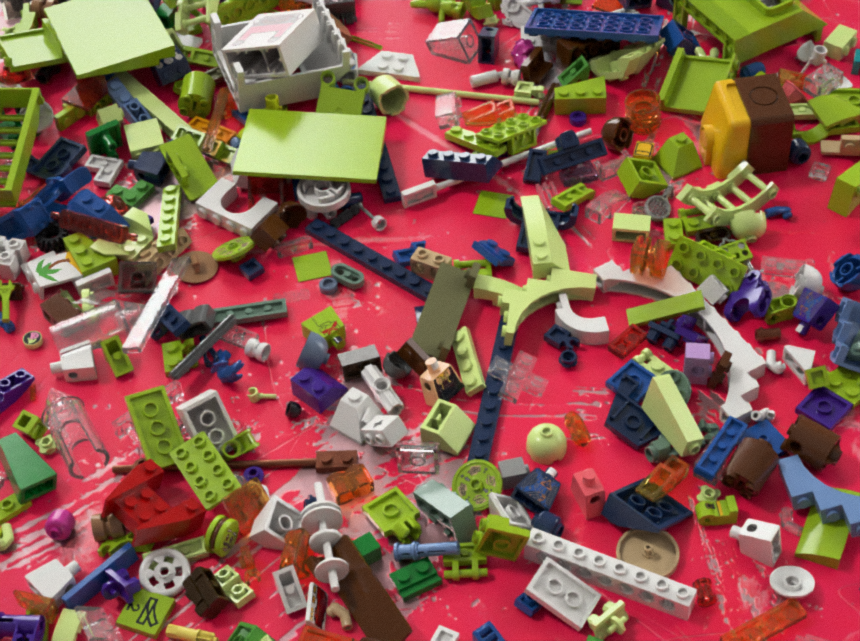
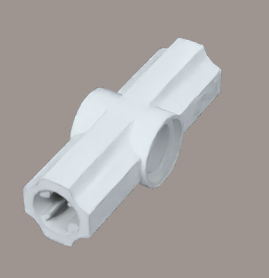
M370 364L365 366L363 371H361V376L374 393L375 400L381 403L389 415H399L404 409V404L392 389L390 380L382 375L376 365Z

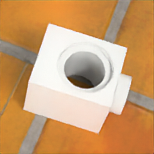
M714 274L710 275L697 288V290L702 291L703 296L712 305L723 303L728 298L726 294L730 291Z

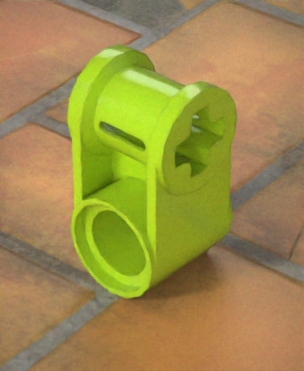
M785 294L771 299L765 314V322L768 325H773L781 321L793 319V311L798 302L797 298L794 295Z
M251 428L242 431L221 446L219 454L223 460L232 461L260 446V443L256 442L251 434ZM226 446H231L234 449V455L226 453Z

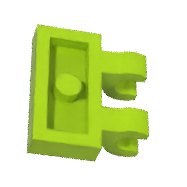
M193 338L186 339L184 343H181V340L162 344L166 377H169V372L184 359L183 355H188L196 347ZM198 361L191 368L198 367Z

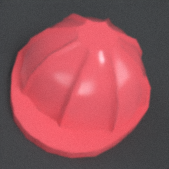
M789 80L785 81L782 88L789 103L808 102L807 97L797 86Z

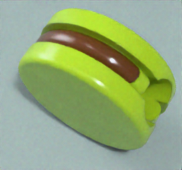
M224 515L216 516L206 532L204 540L205 550L209 553H215L219 557L228 555L238 536V521Z

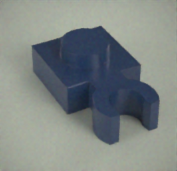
M554 324L544 334V341L558 349L564 346L566 350L574 351L572 345L580 346L578 338L571 337V332L557 324Z

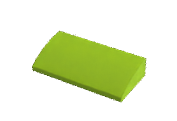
M834 488L844 493L860 496V493L856 491ZM815 505L811 506L794 556L837 570L849 535L845 520L840 519L835 522L822 524Z

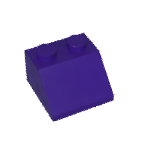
M304 367L290 379L293 395L319 414L324 412L348 391L347 387L318 368Z

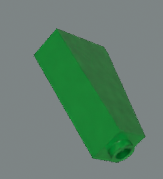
M16 432L0 439V460L20 504H24L56 489L57 473Z

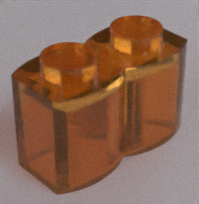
M364 464L351 465L345 471L331 473L325 479L326 488L334 502L338 505L346 504L355 498L363 497L374 491V481Z

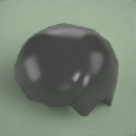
M395 350L391 353L387 352L383 360V368L386 374L394 379H402L408 376L412 368Z

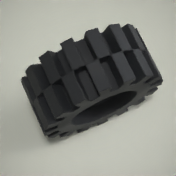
M54 221L35 236L40 251L48 253L54 250L58 253L60 252L59 249H65L63 238L69 236L65 224Z

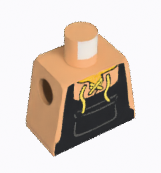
M434 357L425 361L427 370L420 376L419 380L426 405L433 407L438 398L448 402L465 387L452 365L437 361Z

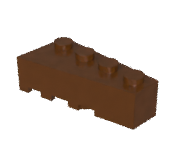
M578 37L557 40L556 66L564 71L581 55L584 56L586 61L599 55H608L610 51L620 50V42H614L611 39L598 41L595 38L581 40Z

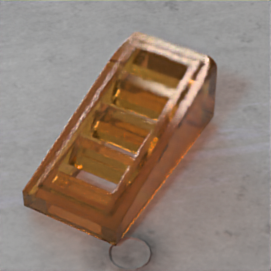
M17 589L14 590L13 595L19 606L34 615H43L46 622L53 624L59 613L53 598Z

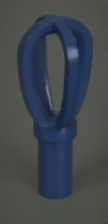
M205 335L199 337L200 342L206 337ZM213 347L203 355L205 366L211 368L214 363L219 362ZM207 352H210L213 356V362L207 358Z

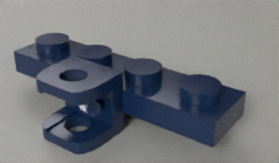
M573 130L561 133L555 139L558 152L540 157L537 161L543 176L606 156L608 152L602 138L580 144L576 133Z
M155 295V297L153 296L144 304L152 314H147L146 316L150 317H144L140 321V323L144 324L140 325L145 331H149L148 334L154 341L159 340L168 331L175 337H178L191 325L162 296L156 297Z

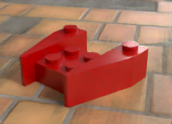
M152 459L135 466L105 499L101 515L102 518L113 514L134 534L132 547L187 536L202 527L206 514V509L193 497L171 508L154 492L160 489L164 470Z

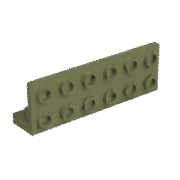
M441 262L412 339L429 357L445 362L481 264L474 262L472 268H467L464 271Z

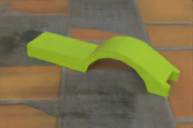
M851 121L841 127L838 124L825 130L821 123L808 131L796 130L794 124L792 138H801L808 145H813L830 135L860 132V124Z

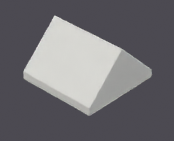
M494 492L488 495L490 514L509 518V526L520 527L531 532L533 528L531 525L532 519L522 504L510 496Z

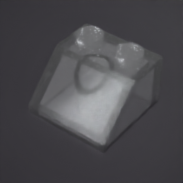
M399 441L396 444L398 473L439 475L441 443L433 441Z
M74 607L88 641H124L120 631L115 632L113 628L116 626L112 615H107L103 607Z

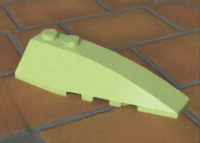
M538 195L521 196L520 201L533 279L546 278L547 275L551 274L552 268L570 270L566 246Z

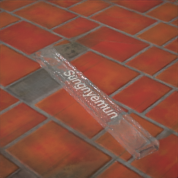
M190 256L177 257L171 260L121 349L124 354L142 352L191 263Z

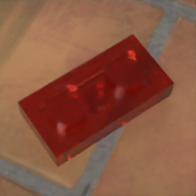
M632 323L608 345V351L623 360L646 340L648 333Z

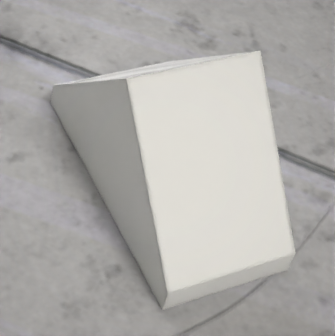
M785 345L782 360L803 385H807L804 370L812 368L815 351Z

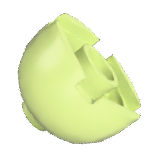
M746 210L734 214V219H729L730 229L734 237L738 240L744 238L746 243L756 242L766 232L767 220L765 212L759 210L760 213H755L754 210Z
M542 423L535 426L529 432L526 451L533 461L539 464L550 465L553 464V461L562 460L566 454L567 440L564 432L558 426L552 423Z

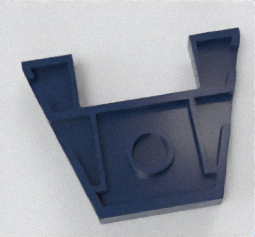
M624 373L604 427L638 450L657 440L662 433L641 406L629 398L638 387L639 382Z

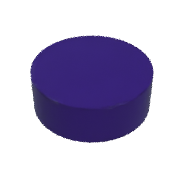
M574 111L569 116V122L575 127H580L586 124L587 116L582 111Z

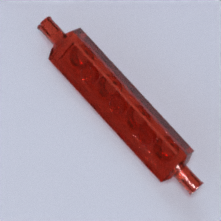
M62 209L61 213L54 211L50 213L52 215L50 218L59 220V227L118 244H125L127 240L134 242L138 240V235L129 233L128 226L68 209Z

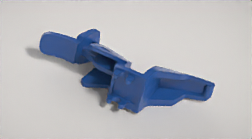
M82 166L64 178L56 176L46 179L47 185L30 202L0 217V236H6L8 241L12 238L23 240L27 237L36 236L49 223L54 221L52 217L66 212L67 205L54 201L57 199L59 202H63L80 188L90 183L92 180L90 171Z

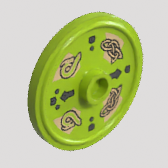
M250 236L235 238L217 247L213 251L212 257L215 261L231 260L234 264L245 258V253L250 251L256 243L249 238Z
M474 459L464 463L456 471L452 480V492H456L463 500H468L475 512L488 509V495L491 492L501 494L503 489L502 476L497 467L482 459Z

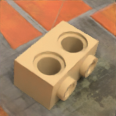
M418 246L410 258L411 272L424 279L434 281L441 262L452 266V257Z

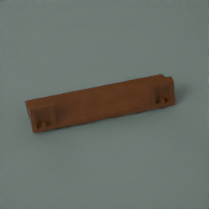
M343 535L332 548L334 558L343 559L348 563L349 572L344 579L338 581L340 590L337 593L366 636L360 641H405L413 632L412 628L350 537ZM309 556L304 561L314 577L316 566L325 560V557Z

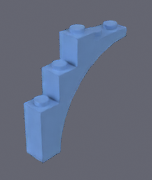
M798 454L779 460V474L793 510L815 505L822 524L844 519L851 537L860 536V496L844 493L825 485L807 470Z

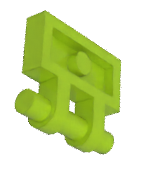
M472 542L460 543L459 555H443V566H452V570L444 571V579L459 581V578H473V580H476L479 577H488L487 568H478V565L487 564L486 555L475 553L474 543ZM472 565V569L459 570V566Z

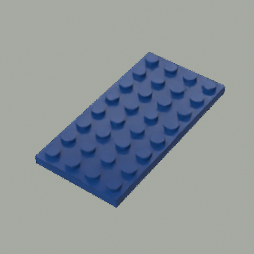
M534 8L524 27V34H529V36L545 35L550 38L562 36L565 39L578 37L581 40L595 38L598 41L611 39L614 42L628 40L630 43L645 41L647 44H654L659 40L664 23V15Z

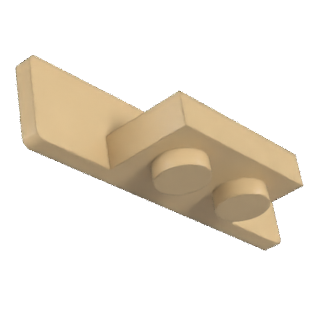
M841 135L840 141L821 140V154L860 156V135Z
M184 228L178 230L177 250L158 253L156 239L149 249L140 254V257L135 261L139 267L134 271V274L142 286H147L192 243Z

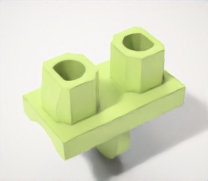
M619 600L617 603L608 601L602 608V615L592 614L587 618L588 625L594 631L596 638L604 640L614 632L622 635L626 631L624 624L629 619V616L625 611V602Z

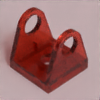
M248 176V210L255 205L256 194L280 193V206L287 202L288 185L286 178Z

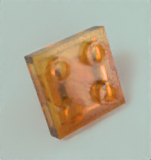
M254 477L222 498L221 502L230 518L238 521L239 534L245 536L251 531L254 520L270 499L259 479Z

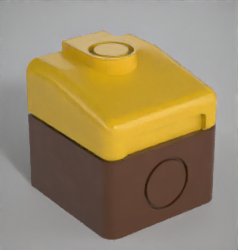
M776 73L715 82L701 119L698 149L704 165L711 166L716 178L726 179L727 175L743 160L755 169L752 172L753 175L787 170L795 118Z

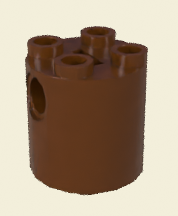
M802 414L798 416L795 424H791L786 433L789 437L788 439L785 438L780 446V450L791 456L798 454L803 463L819 472H822L828 464L835 466L843 453L839 445L842 439L840 435Z
M745 437L732 455L728 466L722 471L723 479L721 482L728 488L733 487L739 491L743 498L750 500L752 496L756 497L760 494L764 483L773 473L780 458L768 441L761 438Z

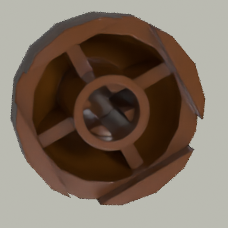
M613 117L606 121L601 129V138L608 149L624 152L623 149L625 147L627 149L630 147L634 131L630 127V125H633L631 120L626 117Z

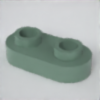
M337 263L331 268L332 278H335L337 282L351 289L361 288L365 283L362 272L344 263Z

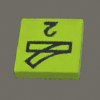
M141 588L140 591L133 594L134 601L130 604L126 603L116 620V625L119 628L157 639L175 607L176 601L173 598Z

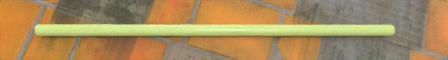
M343 78L342 84L354 86L355 79ZM403 85L408 92L535 106H539L540 99Z

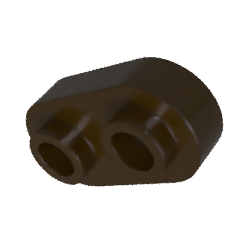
M724 226L704 229L696 233L695 241L705 240L715 246H719L723 242V238L727 237L731 240L732 232Z

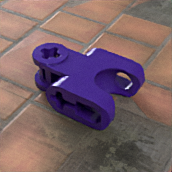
M759 270L747 273L740 290L731 292L724 308V315L730 323L739 321L748 311H751L755 318L765 316L772 299V292L768 282L761 279L762 274Z

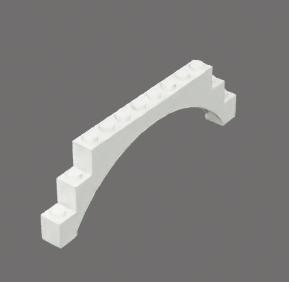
M613 260L593 269V274L597 275L596 286L603 293L607 291L620 292L660 301L696 291L693 285L687 282L682 277V274L672 265L654 274L643 263L623 271ZM704 298L705 310L686 315L697 319L696 325L711 340L720 356L723 355L725 350L733 353L730 358V362H733L729 372L726 373L728 395L725 404L720 406L719 420L724 424L731 415L748 424L751 422V412L753 411L749 403L758 398L759 384L756 379L764 376L765 359L759 356L751 344L747 343L739 332L734 330L728 321L722 318L716 309Z

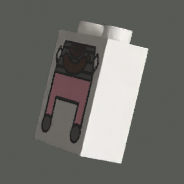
M315 8L258 14L221 51L232 81H234L233 63L240 62L244 70L245 80L290 76L325 38Z

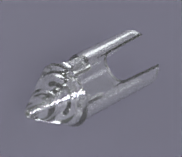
M112 299V301L50 326V334L59 356L61 355L63 358L92 347V350L101 348V341L117 334L120 340L129 339L142 319L148 314L147 312L150 310L149 305Z
M54 388L49 389L41 421L50 430L51 438L69 474L74 478L84 479L73 455L74 447L83 441L91 442L106 467L110 455L91 421L82 399Z

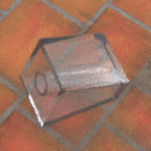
M471 18L439 22L425 40V43L431 55L470 64L478 53V32Z

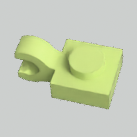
M518 81L514 90V96L531 98L533 95L536 99L543 100L545 97V93H543L545 87L535 86L534 82Z

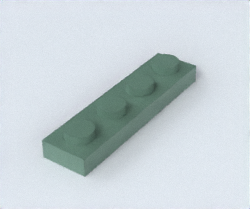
M286 299L214 308L216 316L213 328H216L229 314L237 318L236 324L288 317Z

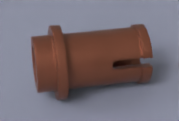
M759 327V329H755V340L760 343L764 340L781 339L780 328L763 329Z

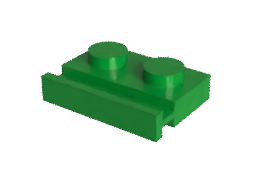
M424 557L389 574V579L403 602L442 585V579L438 576L428 557Z

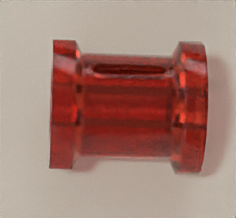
M699 578L692 583V587L697 589V604L700 607H709L717 602V597L712 592V581L710 578Z

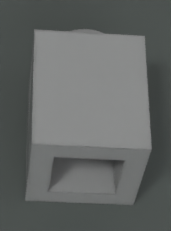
M522 457L498 461V470L503 480V490L515 488L519 482L530 474L529 466L524 464Z

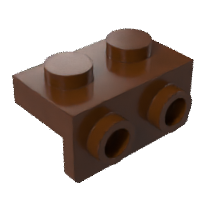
M536 47L521 64L523 80L526 82L539 84L553 67L552 62L544 60L542 47Z
M409 338L397 351V354L421 376L427 370L425 361L430 357L412 338Z

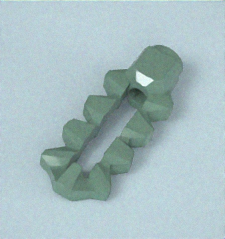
M703 418L700 420L698 427L701 432H708V434L704 436L701 448H705L706 444H711L720 429L716 423H707ZM663 434L659 436L658 440L652 441L644 449L647 460L655 464L667 459L675 460L679 457V453L674 447L671 448L670 442Z

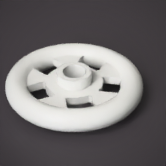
M161 548L151 552L142 561L139 569V580L143 589L167 597H173L185 589L183 581L188 576H191V567L187 558L181 552L171 548ZM165 557L174 558L173 563L164 562ZM153 561L158 563L154 571L149 569ZM182 567V576H175V568ZM163 569L168 570V573L166 575L161 574V571ZM153 576L159 582L155 586L149 582V579ZM171 581L174 582V587L165 589L164 584Z

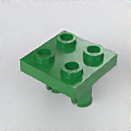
M117 119L85 132L90 156L91 154L99 156L106 154L107 157L119 159L115 149L123 146Z

